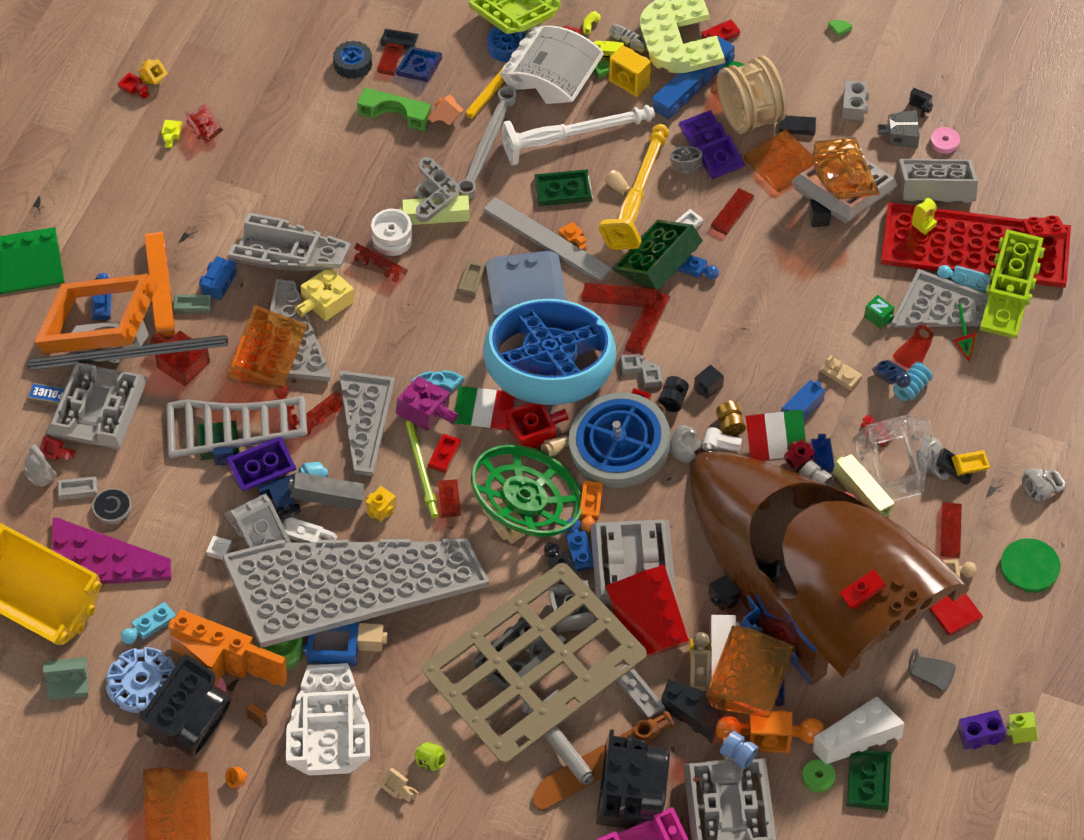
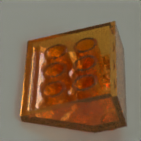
M254 305L231 362L227 377L245 384L284 388L308 325Z
M732 625L706 693L712 708L769 718L795 649L794 645L751 628Z
M166 767L143 769L145 840H211L208 773Z

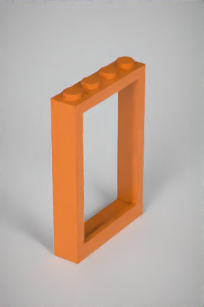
M148 274L61 284L34 343L44 354L132 345L158 285ZM134 291L118 328L60 334L76 298Z

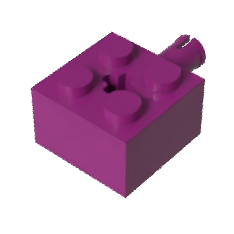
M419 376L397 398L396 414L427 431L439 418L451 424H454L458 418V413L448 409L450 392Z

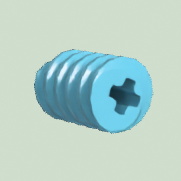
M915 362L907 371V374L911 377V383L908 387L901 388L897 384L893 386V392L898 399L902 401L914 400L916 395L920 393V390H923L924 386L933 379L932 372L923 363Z

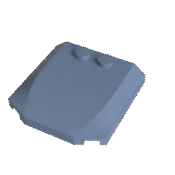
M541 251L499 256L485 263L494 319L507 309L531 300L559 299L567 301L559 254L555 252Z

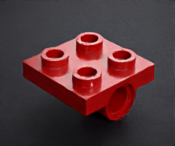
M1049 215L1043 218L1029 217L1028 219H1022V226L1026 234L1043 239L1050 236L1042 242V247L1045 249L1055 247L1057 240L1067 239L1068 232L1059 216Z

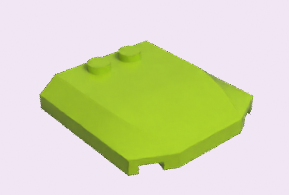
M560 0L468 1L469 8L506 34L526 31L552 18L561 7Z

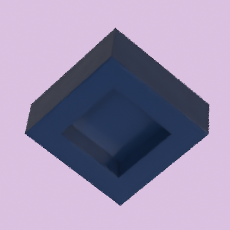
M232 447L213 449L215 466L228 465L227 458L233 456Z

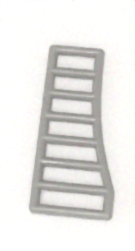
M303 396L254 403H217L186 399L169 402L166 405L168 457L171 459L213 452L214 448H238L261 444L280 436L282 440L307 435L306 403ZM298 404L299 429L288 431L287 406ZM193 407L204 409V446L194 447ZM279 407L281 432L269 434L268 409ZM185 408L186 449L175 450L174 409ZM211 409L223 410L224 442L213 444ZM250 410H260L262 436H250ZM230 411L242 412L243 439L232 441Z

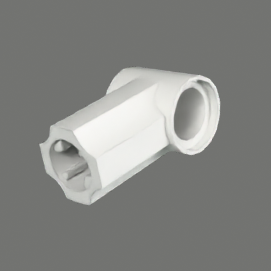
M711 427L706 430L702 449L705 451L739 454L742 439L725 435L721 430Z

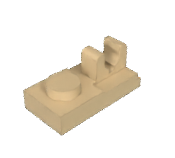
M833 355L828 357L825 365L820 369V372L850 391L862 379V374L834 358Z

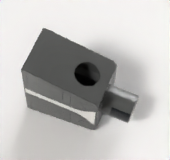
M917 110L889 114L887 124H878V135H888L889 144L893 146L918 148L920 133Z

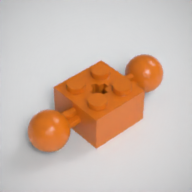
M758 709L750 711L749 724L740 723L735 717L725 716L716 725V734L720 740L723 741V738L736 731L742 736H748V742L750 741L758 746V752L790 753L792 737H800L803 742L814 744L815 736L825 730L823 724L816 718H807L800 725H792V712L785 710L765 711Z

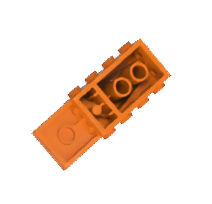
M180 609L175 618L170 620L168 630L170 632L169 640L171 641L172 650L178 652L182 657L186 654L212 670L216 678L215 686H217L225 672L243 679L248 672L252 676L268 680L274 685L278 684L284 687L286 684V658L254 646L253 637Z

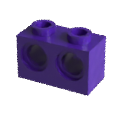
M999 710L960 718L957 726L965 750L970 748L978 749L987 744H999L1004 741L1006 735V728ZM988 728H994L996 731H991Z

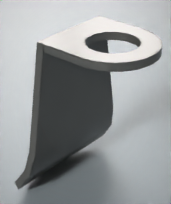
M916 648L910 655L908 667L911 675L936 686L941 691L948 688L954 677V664L944 660L920 657L919 651Z

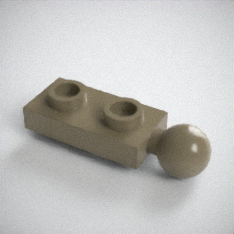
M699 632L693 638L697 650H691L690 686L710 692L711 650H705V647L709 644V636L704 632Z

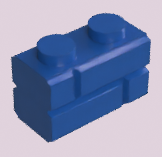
M217 256L213 262L208 264L206 275L200 278L199 286L201 287V293L203 295H212L214 299L221 301L237 274L236 263Z

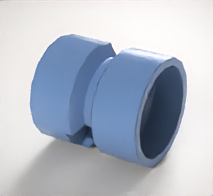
M733 731L724 741L719 753L729 760L734 758L735 764L742 769H746L757 755L759 747L750 741L744 742L745 738L736 731Z

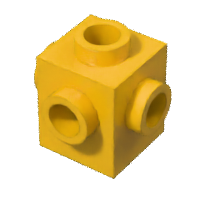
M147 59L141 63L142 67L137 70L139 77L146 85H157L168 74L159 59Z
M382 486L366 498L367 514L381 522L386 517L391 516L397 507L396 496Z

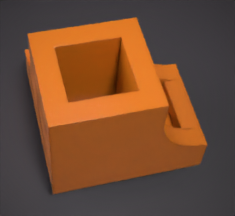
M449 94L444 99L441 97L435 103L436 109L428 119L432 123L436 120H442L450 126L462 113L463 109Z

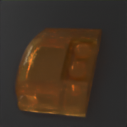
M856 137L815 141V148L812 154L814 168L820 182L831 195L839 200L880 194Z

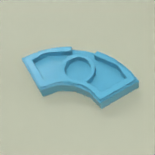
M443 370V372L428 371L418 375L451 393L465 381L464 377L460 374Z

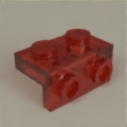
M203 104L192 114L187 110L184 112L187 117L185 121L191 128H194L193 134L198 140L202 139L208 143L223 131L216 117L206 104Z

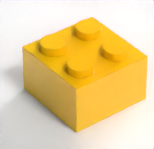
M622 45L610 57L609 81L638 97L650 85L651 61Z

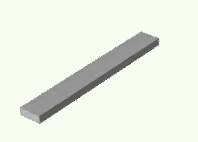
M494 197L485 206L484 213L543 249L559 254L561 260L597 282L601 283L611 273L612 268L498 198Z

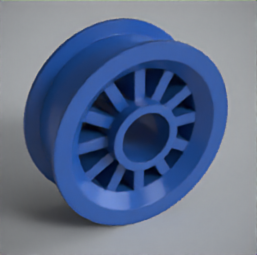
M495 26L490 30L487 37L489 54L498 61L508 62L512 57V53L519 47L520 41L525 38L524 31L506 34Z

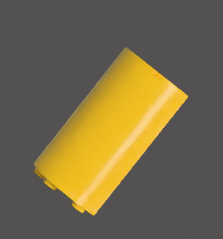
M0 523V614L56 645H64L77 633L83 632L86 621L96 611L95 604L102 586L98 574Z

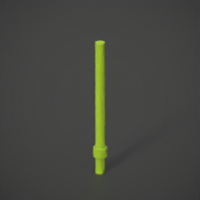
M408 420L405 424L425 493V505L429 508L431 518H437L439 516L436 508L437 500L431 490L414 424Z

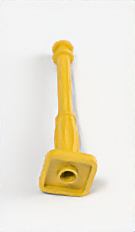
M658 124L652 128V134L649 136V148L634 186L629 189L621 206L618 219L602 220L599 224L598 229L606 245L612 250L637 249L640 247L642 240L634 225V221L644 197L643 189L660 147L665 145L666 138L669 136V130L664 124Z

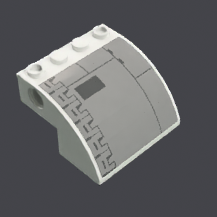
M534 26L528 29L527 35L520 41L519 47L512 53L508 63L504 65L500 76H502L508 86L513 87L515 90L536 88L546 104L573 102L603 57L604 52L592 41L572 30L558 26Z

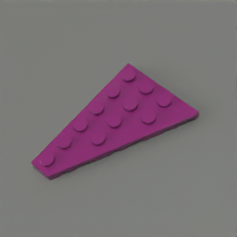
M53 518L52 550L98 574L100 583L115 584L172 580V563L170 558L60 518Z

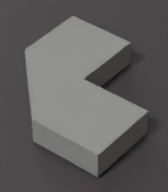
M639 353L620 355L622 374L641 373L644 388L663 386L660 366L647 361Z

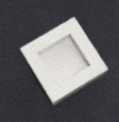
M213 536L206 551L207 556L223 560V555L230 552L232 541Z

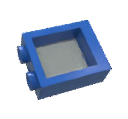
M359 622L307 635L306 638L309 639L308 643L304 644V655L307 656L308 663H348L349 666H356Z

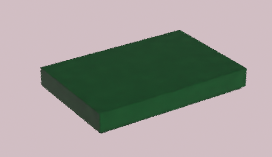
M588 169L534 174L538 206L593 201Z
M864 750L850 754L846 807L888 811L892 752Z

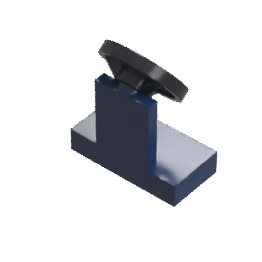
M294 474L258 485L259 496L266 494L269 499H273L279 519L291 518L301 512L300 505L295 504V500L290 498V490H287L289 478L292 479Z

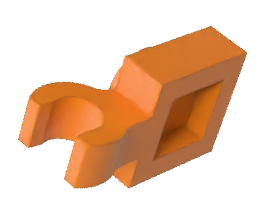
M573 221L558 230V235L568 242L574 243L582 250L587 248L584 244L587 242L584 232Z

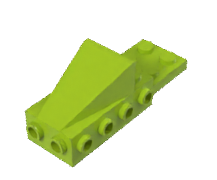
M1006 230L1005 237L1000 239L998 246L1001 252L996 253L994 261L997 267L996 269L992 268L990 279L993 281L992 284H988L985 294L989 295L980 326L981 331L1017 339L1025 307L1030 305L1033 294H1029L1030 289L1034 290L1037 279L1033 278L1034 273L1038 274L1041 263H1037L1038 258L1042 259L1045 248L1041 247L1043 238Z

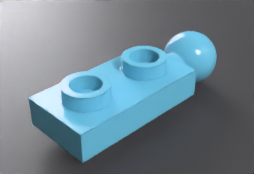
M942 265L937 270L939 277L944 279L952 278V281L985 294L987 286L991 282L989 274L957 265L954 271L947 265Z
M163 602L132 621L131 624L134 629H124L121 633V640L126 644H132L136 641L138 635L144 640L167 626L176 615Z

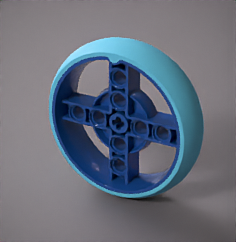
M537 299L517 304L496 318L486 334L483 355L490 376L508 394L530 403L560 405L579 401L590 396L607 381L615 364L616 345L607 324L592 310L570 301ZM518 333L523 335L525 339L522 347L499 353L498 349L507 339ZM594 350L601 352V356L589 367L580 371L575 365L578 355ZM529 371H534V372H537V373H540V374H544V375H537V374H532V373H528V372H529Z

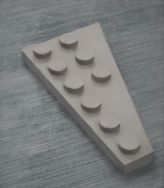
M339 370L354 474L374 477L394 390L395 378Z

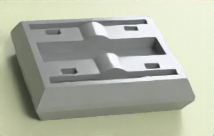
M845 145L802 172L791 182L797 192L809 200L813 198L831 210V214L845 224L898 187L894 177Z
M77 362L74 365L46 435L119 450L148 378L140 374L121 372ZM70 406H71L72 410H70V412H69L70 418H67V419H66V415H67L68 410H69V408H70Z
M669 520L599 522L591 524L596 596L605 606L612 604L608 592L605 591L603 568H608L611 584L616 582V580L619 581L644 570L665 564L676 599ZM656 534L661 535L663 560L659 561ZM601 537H607L608 563H602Z
M766 758L754 759L746 769L739 767L734 763V760L683 764L691 840H702L698 812L703 809L706 840H776ZM757 773L761 800H757L756 790L753 791L751 774ZM695 777H699L702 804L697 803ZM760 805L762 806L765 837H759L757 811Z

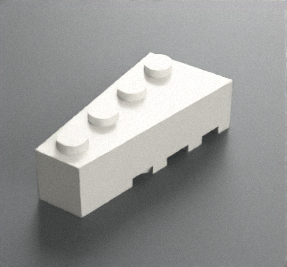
M711 615L709 624L711 638L710 693L727 699H735L736 693H740V681H736V673H740V661H736V653H740V641H736V634L740 632V623L736 622V615Z
M875 697L816 735L813 752L827 765L849 757L851 753L868 750V747L876 744L879 746L883 745L893 738L895 740L902 738L905 723L883 701Z

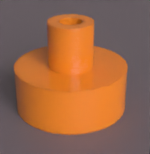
M238 766L227 769L225 773V780L230 788L242 787L247 779V773Z

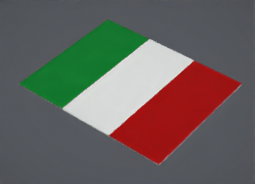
M459 386L454 411L458 413V418L454 424L509 430L506 425V411L513 409L515 397L500 390Z
M802 409L745 416L750 458L760 461L784 458V454L788 451L787 447L792 442H798L801 439L806 442Z

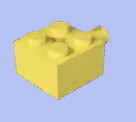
M325 269L301 285V300L303 303L297 305L295 310L298 315L300 314V317L313 310L324 321H327L354 303V288L334 270Z

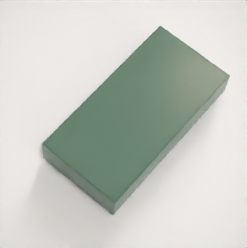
M174 295L173 313L211 314L212 295Z

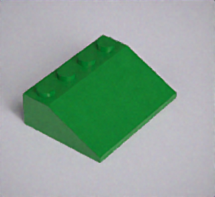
M56 227L0 236V294L65 284Z

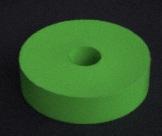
M821 759L811 760L803 768L802 782L812 792H826L834 785L835 770L830 763L826 765ZM820 774L822 777L817 778L815 775Z

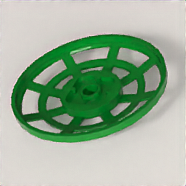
M521 445L496 446L483 452L477 458L472 468L470 477L471 487L478 503L493 519L516 532L539 537L555 536L572 528L579 519L582 512L580 509L582 492L577 481L560 462L539 450ZM498 455H513V464L503 465L496 469L488 460ZM521 456L535 459L548 466L549 469L542 474L535 469L522 466ZM482 464L490 472L486 479L485 487L476 484V473ZM514 471L515 476L506 480L500 473ZM522 472L538 478V480L535 481L522 475ZM557 473L567 483L572 495L561 496L558 488L550 478ZM494 478L502 485L501 492L491 489V483ZM544 484L549 487L554 497H547L542 487ZM480 492L487 495L491 505L498 511L497 513L485 502ZM493 497L502 499L506 507L501 509ZM574 502L575 509L572 517L574 520L568 524L567 521L559 517L563 510V503ZM546 504H556L554 515L544 510ZM515 512L523 515L525 521L518 520L509 514ZM539 514L547 520L534 523L531 516ZM552 523L562 526V528L548 531L536 529V527H544Z

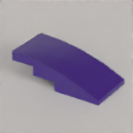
M712 110L679 122L678 125L690 147H695L702 151L703 167L712 179L745 167L730 135H727L722 124L717 122Z

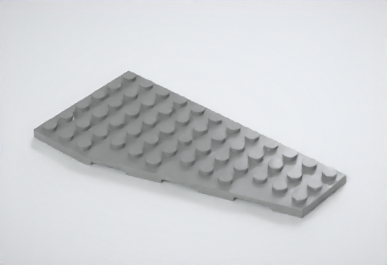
M380 539V542L318 540V542L285 543V540H278L223 555L224 564L260 648L489 587V580L468 539H443V541L411 542V539Z

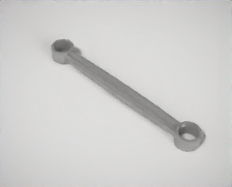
M504 86L498 91L499 104L482 137L466 179L458 183L459 196L468 195V199L471 200L476 195V180L492 149L508 107L516 102V91L513 87ZM506 94L512 95L511 98H503L502 96ZM466 187L472 189V190L469 191V192H463V191H461V189L466 188Z

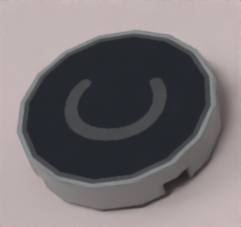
M110 488L101 491L94 498L92 508L94 515L101 523L112 525L120 523L121 520L126 519L130 515L132 503L126 492L121 489Z

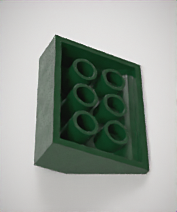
M657 219L641 236L640 247L629 249L612 269L645 289L658 291L675 274V271L686 262L687 258L697 250L703 240L693 224Z

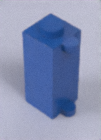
M809 380L781 408V412L802 409L803 419L805 420L824 401L825 389L821 387L820 382Z

